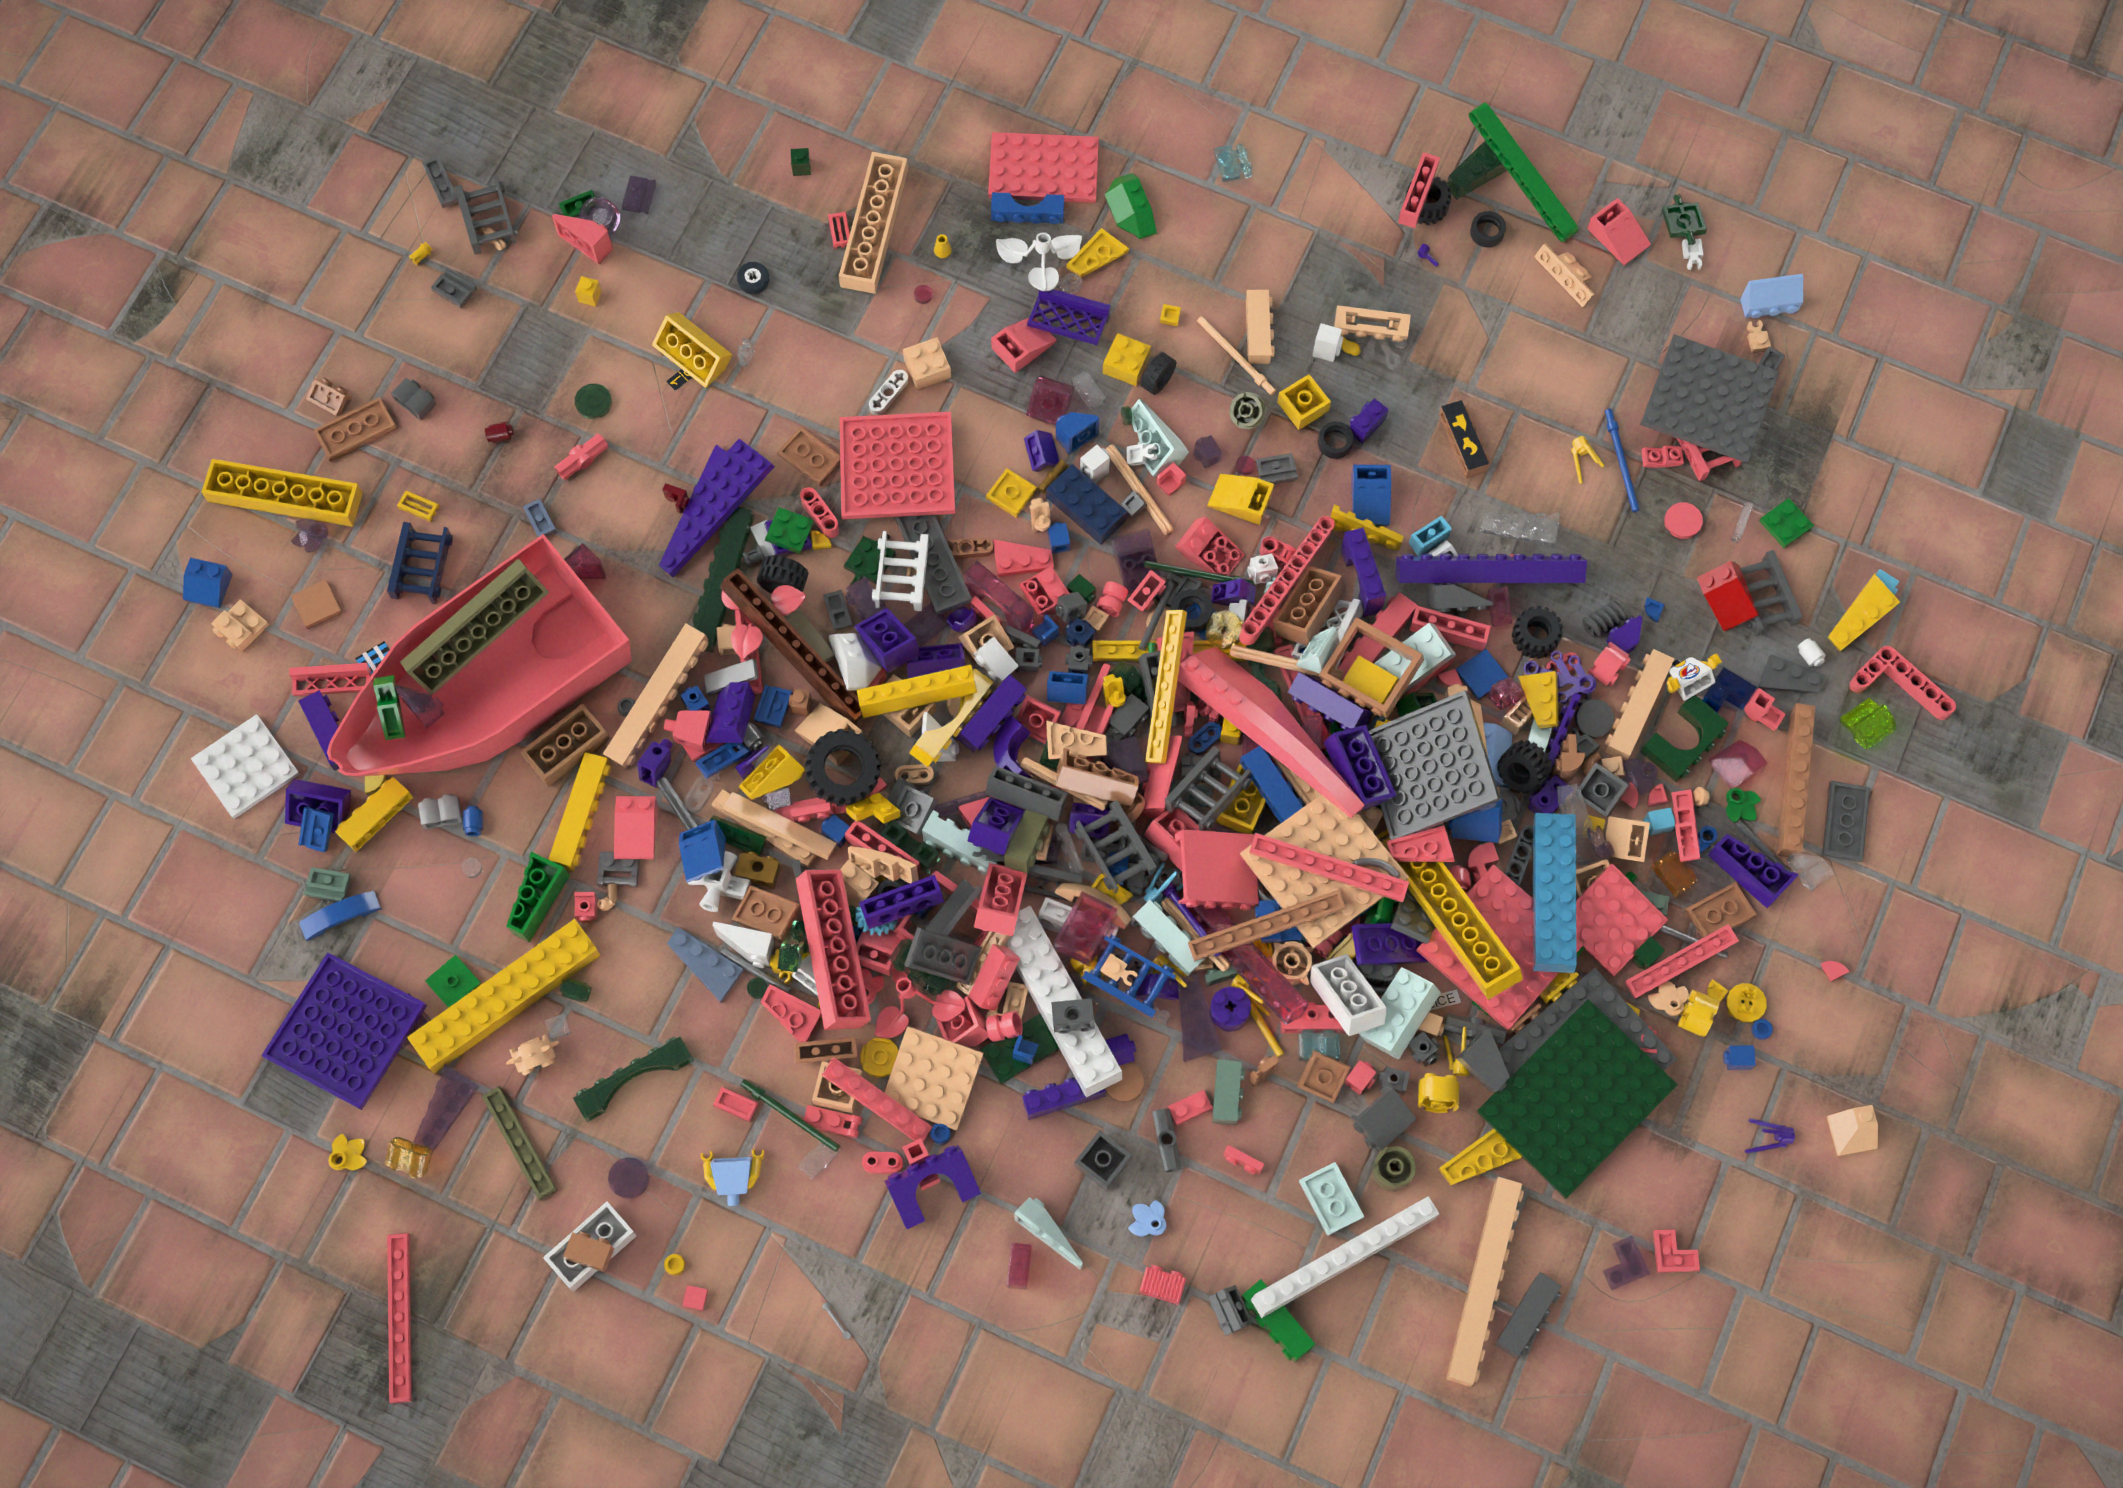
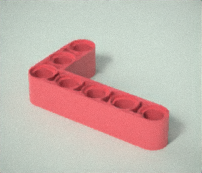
M1891 646L1882 647L1855 674L1849 683L1850 689L1854 693H1863L1884 672L1937 719L1946 720L1956 709L1953 699ZM1882 655L1887 656L1888 660L1884 659ZM1869 667L1874 668L1876 672L1871 671ZM1897 668L1902 669L1903 673L1899 672ZM1857 680H1861L1864 685L1859 684ZM1911 680L1917 682L1918 686L1914 685ZM1926 693L1930 694L1933 698H1929ZM1941 706H1944L1947 711H1944Z

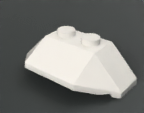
M856 633L829 635V641L847 691L868 688L869 684L880 672L881 665L877 662L861 636Z

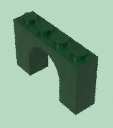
M1696 695L1687 699L1677 713L1696 729L1699 737L1698 745L1689 750L1678 749L1656 732L1640 751L1675 782L1680 777L1684 779L1691 771L1689 767L1692 764L1696 766L1702 760V753L1704 751L1708 753L1715 746L1714 741L1717 738L1722 739L1728 732L1726 727L1729 722Z

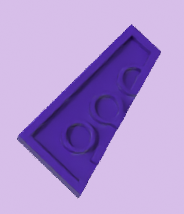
M1573 693L1568 705H1563L1560 712L1563 718L1561 722L1558 721V727H1555L1553 730L1556 732L1555 738L1551 737L1547 748L1550 749L1548 759L1552 762L1551 767L1561 747L1560 744L1565 737L1567 727L1574 715V709L1580 700L1581 695Z

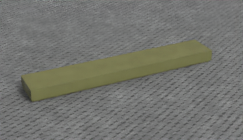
M498 1086L482 1096L484 1102L538 1200L540 1201L556 1192V1186L501 1087Z

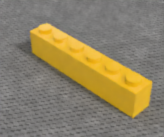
M971 665L857 690L863 718L977 693Z
M584 753L548 860L563 866L566 870L574 872L575 866L580 864V852L586 846V834L592 828V816L598 810L599 795L603 794L605 778L611 772V765L606 757Z

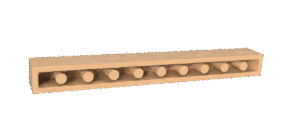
M1501 1177L1495 1180L1446 1380L1471 1387L1479 1379L1480 1370H1477L1478 1363L1483 1361L1485 1350L1482 1349L1483 1342H1487L1490 1334L1487 1326L1489 1321L1492 1322L1495 1313L1492 1305L1493 1301L1497 1302L1500 1289H1497L1498 1281H1502L1505 1271L1501 1268L1503 1261L1506 1262L1508 1259L1509 1249H1506L1508 1241L1511 1242L1514 1235V1230L1511 1227L1512 1223L1517 1221L1519 1210L1516 1209L1517 1203H1521L1524 1191L1521 1190V1183Z

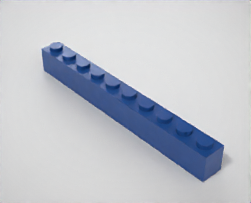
M1258 746L1242 756L1240 764L1245 771L1247 769L1251 770L1252 782L1279 822L1282 823L1302 809L1304 803L1300 797L1296 798L1292 792L1293 787L1290 782L1284 780L1279 766L1274 765L1271 761L1270 753L1261 746ZM1369 907L1367 910H1365L1363 913H1361L1360 915H1358L1356 918H1354V919H1353L1352 921H1350L1349 923L1353 922V921L1356 920L1357 918H1359V917H1361L1362 915H1364L1365 913L1369 912V910H1370L1371 907Z

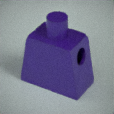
M663 739L660 744L652 742L637 762L640 781L657 788V781L664 776L671 763L670 749L673 743L670 740Z

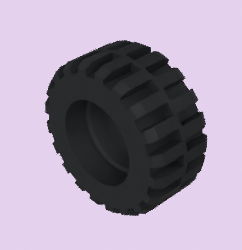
M837 729L835 732L829 731L824 736L819 737L812 745L806 757L805 778L810 784L809 788L811 791H815L816 797L820 800L823 798L826 800V803H834L837 806L848 804L849 806L864 800L873 791L881 774V759L878 758V750L873 747L874 743L871 740H866L864 734L854 733L855 730L851 729L848 731ZM834 751H848L859 760L861 773L854 783L839 785L831 781L826 775L825 761Z

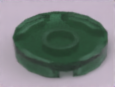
M596 383L581 387L574 398L578 413L588 419L605 416L612 406L611 395L608 389Z

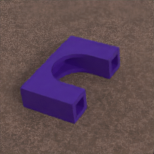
M1364 528L1347 531L1344 534L1340 551L1345 566L1354 565L1356 568L1360 586L1358 600H1361L1362 616L1367 617L1378 614L1383 608L1386 593Z
M959 1145L956 1147L950 1146L939 1155H931L925 1159V1162L912 1164L907 1167L906 1171L900 1174L898 1172L893 1173L884 1181L906 1229L925 1221L916 1200V1189L919 1183L931 1174L948 1176L952 1180L962 1202L981 1194Z

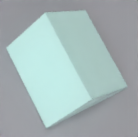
M1331 627L1314 635L1296 665L1300 668L1321 673L1340 643L1336 628Z

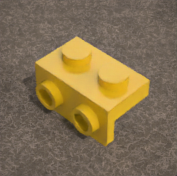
M1559 972L1539 996L1546 1004L1551 1000L1555 1002L1563 995L1561 991L1565 988L1569 990L1577 983L1576 979L1579 974L1577 972Z

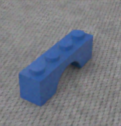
M992 192L991 221L1032 222L1035 224L1041 222L1051 224L1063 223L1064 195L1046 194L1039 204L1023 206L1015 202L1010 193Z

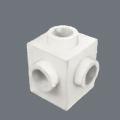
M1268 554L1250 558V566L1247 567V571L1255 584L1267 583L1273 577L1277 578L1278 566L1273 555Z

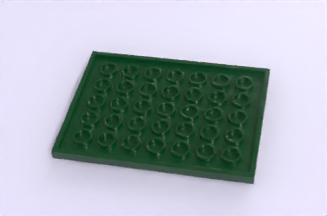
M1587 999L1506 1081V1087L1500 1092H1495L1476 1112L1564 1199H1567L1678 1084L1600 1009Z

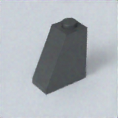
M1488 1028L1482 1029L1456 1059L1490 1092H1500L1506 1087V1081L1510 1076L1492 1032Z

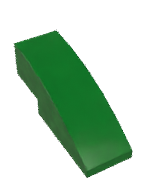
M394 675L374 678L373 687L385 740L405 738L402 710Z

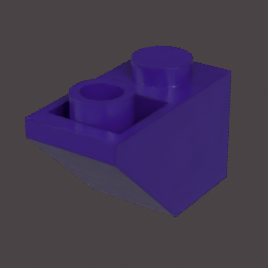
M1242 578L1214 584L1211 601L1213 604L1230 606V603L1248 600L1253 605L1256 587Z
M1642 616L1631 617L1624 622L1622 627L1619 628L1617 626L1609 632L1606 642L1608 644L1612 642L1628 654L1635 650L1639 643Z

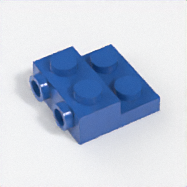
M1276 900L1259 901V906H1255V915L1258 918L1282 908ZM1297 927L1261 939V943L1302 941L1301 932Z

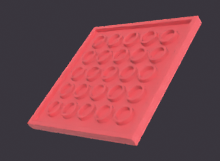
M951 412L839 417L842 519L955 514Z
M1493 864L1466 895L1521 968L1523 980L1488 1000L1437 928L1432 932L1428 944L1422 943L1416 951L1508 1031L1559 972L1533 971V898ZM1577 936L1576 953L1585 944Z

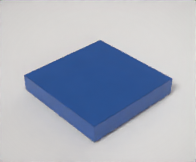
M1487 649L1456 668L1458 676L1477 700L1509 680L1507 674Z

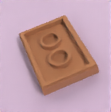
M801 426L777 451V455L818 486H821L840 465V454Z
M1737 882L1726 886L1685 909V912L1702 938L1727 924L1730 925L1731 929H1734L1757 916V913Z
M750 885L732 920L750 929L771 933L773 938L784 941L801 909V905Z

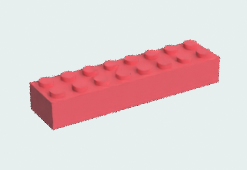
M805 870L796 878L824 1029L861 1028L871 1021L842 870Z

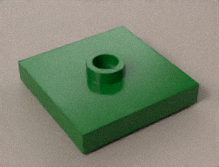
M456 954L425 980L448 1008L482 985Z

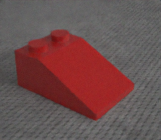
M1729 561L1697 577L1703 595L1723 631L1732 629L1759 616L1739 564Z

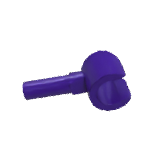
M1422 244L1418 250V256L1428 259L1437 267L1439 263L1428 254L1430 247Z

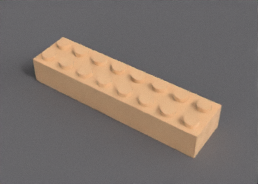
M872 152L839 273L840 287L876 294L908 173L907 158Z

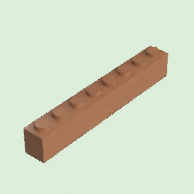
M1796 703L1790 711L1777 855L1796 859L1803 852L1816 707L1812 705Z

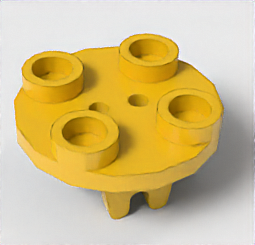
M1742 983L1734 986L1729 991L1726 998V1006L1731 1017L1741 1022L1751 1023L1757 1021L1765 1013L1767 1001L1764 993L1757 986Z

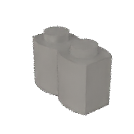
M446 794L440 799L426 798L423 799V802L418 803L423 829H433L463 822L458 796Z

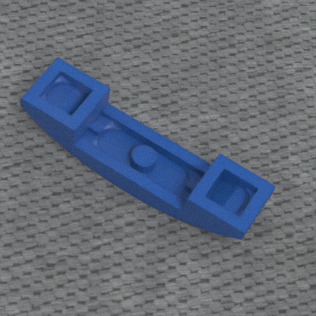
M370 891L324 907L303 919L299 924L306 941L324 934L325 930L360 915L362 917L381 910L375 892Z

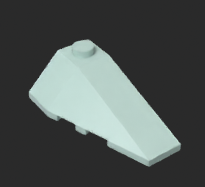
M1138 399L1129 411L1134 432H1137L1140 442L1138 444L1146 446L1153 444L1158 447V449L1153 450L1151 453L1157 455L1158 458L1155 460L1146 458L1145 464L1152 476L1156 477L1173 462L1179 466L1189 451L1175 433L1142 399Z
M1029 1197L1014 1213L1015 1221L1081 1270L1083 1267L1082 1261L1044 1208L1045 1205L1037 1198L1033 1200Z

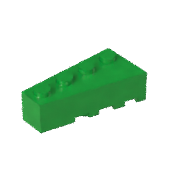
M532 851L530 852L528 866L524 871L522 885L519 886L517 892V900L513 904L506 925L513 935L529 943L570 877V874L563 866Z

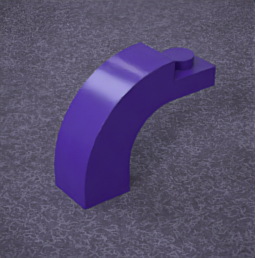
M1012 715L1003 723L996 735L993 747L994 760L998 767L1031 779L1032 777L1021 768L1017 760L1019 747L1031 732Z

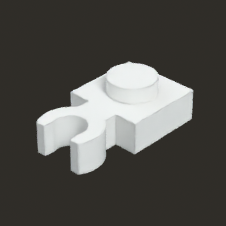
M1687 239L1682 241L1684 259H1689L1687 264L1688 270H1691L1692 264H1696L1698 270L1701 269L1702 260L1700 258L1703 257L1701 239H1695L1696 243L1694 245H1688Z
M1144 444L1127 446V464L1135 466L1146 464V458L1151 460L1157 459L1158 456L1151 453L1153 450L1158 449V447L1153 444L1148 446Z

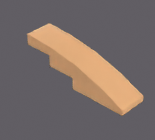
M848 847L850 861L874 878L883 875L892 881L901 878L908 883L919 880L917 865L905 859L872 849Z

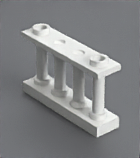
M883 531L882 538L878 539V549L881 552L877 587L872 591V600L875 601L876 608H880L881 599L910 601V603L914 604V611H922L929 547L928 534H921L920 541L914 543L887 541V531ZM886 548L916 550V552H919V555L915 560L886 558ZM884 566L914 567V569H917V574L913 575V577L884 575ZM883 582L912 584V586H915V592H911V594L882 592Z

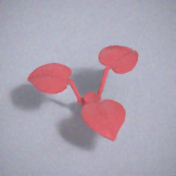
M789 585L779 586L771 594L772 605L782 616L793 613L806 598L805 593ZM722 590L724 605L731 610H738V606ZM750 623L748 626L740 624L734 628L731 634L732 646L743 660L757 650L763 641L761 630L753 623Z
M901 950L892 970L893 981L896 984L897 991L900 993L898 998L900 999L901 1010L895 1006L883 1009L877 1018L874 1034L880 1038H894L901 1035L909 1024V1018L903 1014L905 1012L904 998H913L915 994L934 1005L932 1014L941 1022H949L965 1010V1002L959 994L951 990L940 991L936 996V1001H933L916 989L912 982L918 981L923 971L904 966L908 953Z

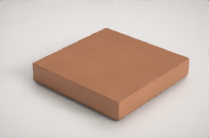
M326 579L291 595L306 629L342 613Z
M1313 1050L1297 1087L1335 1103L1351 1066Z

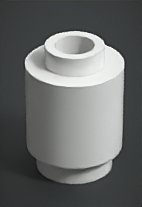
M1808 638L1799 644V653L1810 667H1818L1825 662L1826 654L1815 641Z

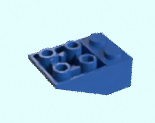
M1353 464L1351 472L1352 512L1356 514L1355 517L1357 519H1368L1375 526H1390L1391 465Z
M715 819L684 831L679 835V848L687 883L693 880L698 881L703 876L711 873L715 874L723 869L726 837Z

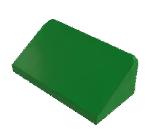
M592 189L558 203L563 215L575 217L599 207Z

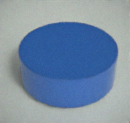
M1758 1019L1753 1023L1751 1032L1755 1038L1765 1040L1771 1036L1773 1027L1768 1020Z
M935 1124L930 1131V1136L936 1144H945L949 1141L951 1132L946 1125Z

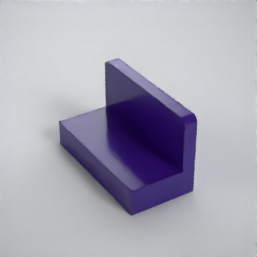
M1035 430L1024 438L1032 471L1039 472L1048 465L1056 466L1059 458L1051 433Z

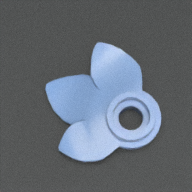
M1154 1200L1150 1207L1145 1204L1133 1206L1132 1211L1136 1221L1128 1227L1130 1232L1140 1237L1148 1234L1158 1236L1164 1233L1167 1224L1163 1218L1165 1210L1160 1202ZM1159 1222V1226L1152 1227L1153 1223Z

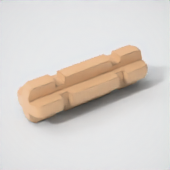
M489 226L479 228L482 233H485L484 235L496 232ZM502 238L490 241L500 251L506 248V242Z

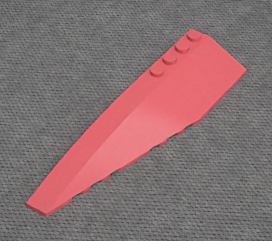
M1217 647L1191 655L1179 665L1177 679L1179 682L1346 815L1352 818L1364 808V803L1274 692Z

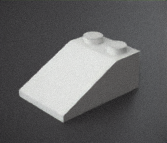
M713 922L716 935L746 960L753 963V966L758 968L770 967V959L776 945L771 933Z

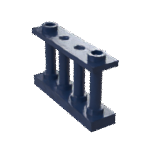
M403 522L387 592L392 599H399L400 593L404 591L427 594L431 603L436 604L437 598L441 595L440 583L448 548L453 543V535H451L448 527H444L442 535L416 532L411 523ZM412 541L440 543L439 551L437 553L414 550L411 548ZM417 557L436 560L435 568L431 570L408 567V558ZM407 574L432 577L430 587L404 584L403 578Z

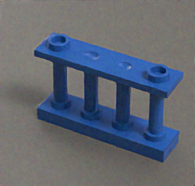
M1112 934L1110 937L1105 936L1104 940L1109 942L1094 970L1091 969L1090 973L1085 971L1082 979L1153 1018L1156 1012L1153 1009V1003L1167 978L1174 979L1176 977L1173 974L1174 970L1166 965L1160 967L1120 944L1122 940ZM1115 947L1126 952L1122 959L1126 964L1129 965L1133 957L1144 962L1137 974L1138 976L1135 977L1129 990L1126 989L1125 993L1118 989L1121 977L1118 981L1111 979L1108 982L1100 979L1102 976L1100 975V970L1109 955L1113 953ZM1150 967L1160 971L1161 974L1147 999L1140 1002L1135 999L1137 996L1136 992Z

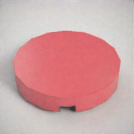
M1677 503L1668 509L1664 522L1666 529L1668 528L1670 534L1674 537L1689 539L1700 531L1703 518L1699 509L1694 505Z

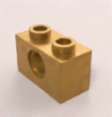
M741 852L735 877L748 879L752 884L775 889L781 869L780 862L771 856L763 858L754 852ZM756 866H763L762 871H753Z

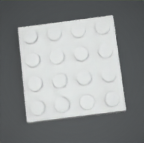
M257 714L191 758L233 819L300 775Z

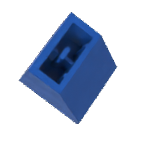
M1049 671L1047 701L1086 704L1090 676L1088 674Z

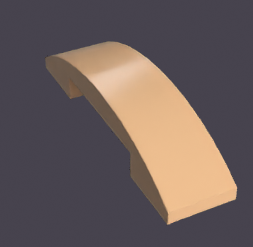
M1062 883L1055 890L1056 894L1071 902L1076 897H1079L1108 912L1109 917L1107 921L1123 929L1131 922L1127 912L1115 900L1095 888L1076 883Z

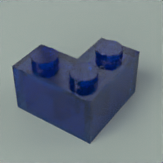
M1723 667L1715 680L1716 683L1710 687L1702 701L1715 712L1719 711L1725 700L1743 710L1757 687Z

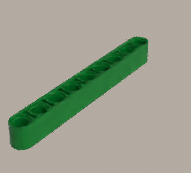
M1484 102L1469 112V119L1558 240L1565 242L1576 234L1579 229L1575 221L1491 107Z

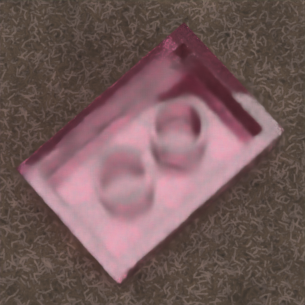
M1082 891L1054 941V949L1090 967L1105 936H1107L1117 918L1118 908Z

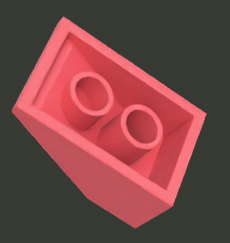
M558 214L552 215L558 236L597 264L613 250L611 239L608 235L609 231L604 225H598L591 220Z
M616 796L614 859H654L658 818L656 796Z

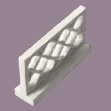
M1353 599L1352 602L1339 600L1333 609L1336 616L1326 620L1323 627L1331 628L1330 624L1336 621L1341 622L1340 626L1336 627L1339 642H1341L1355 618H1361L1363 614L1361 600ZM1342 607L1348 608L1346 612L1341 614L1337 611V609ZM1297 643L1291 654L1292 658L1300 659L1302 653H1299V651L1307 647V645ZM1343 655L1341 656V658L1339 659L1334 668H1338Z

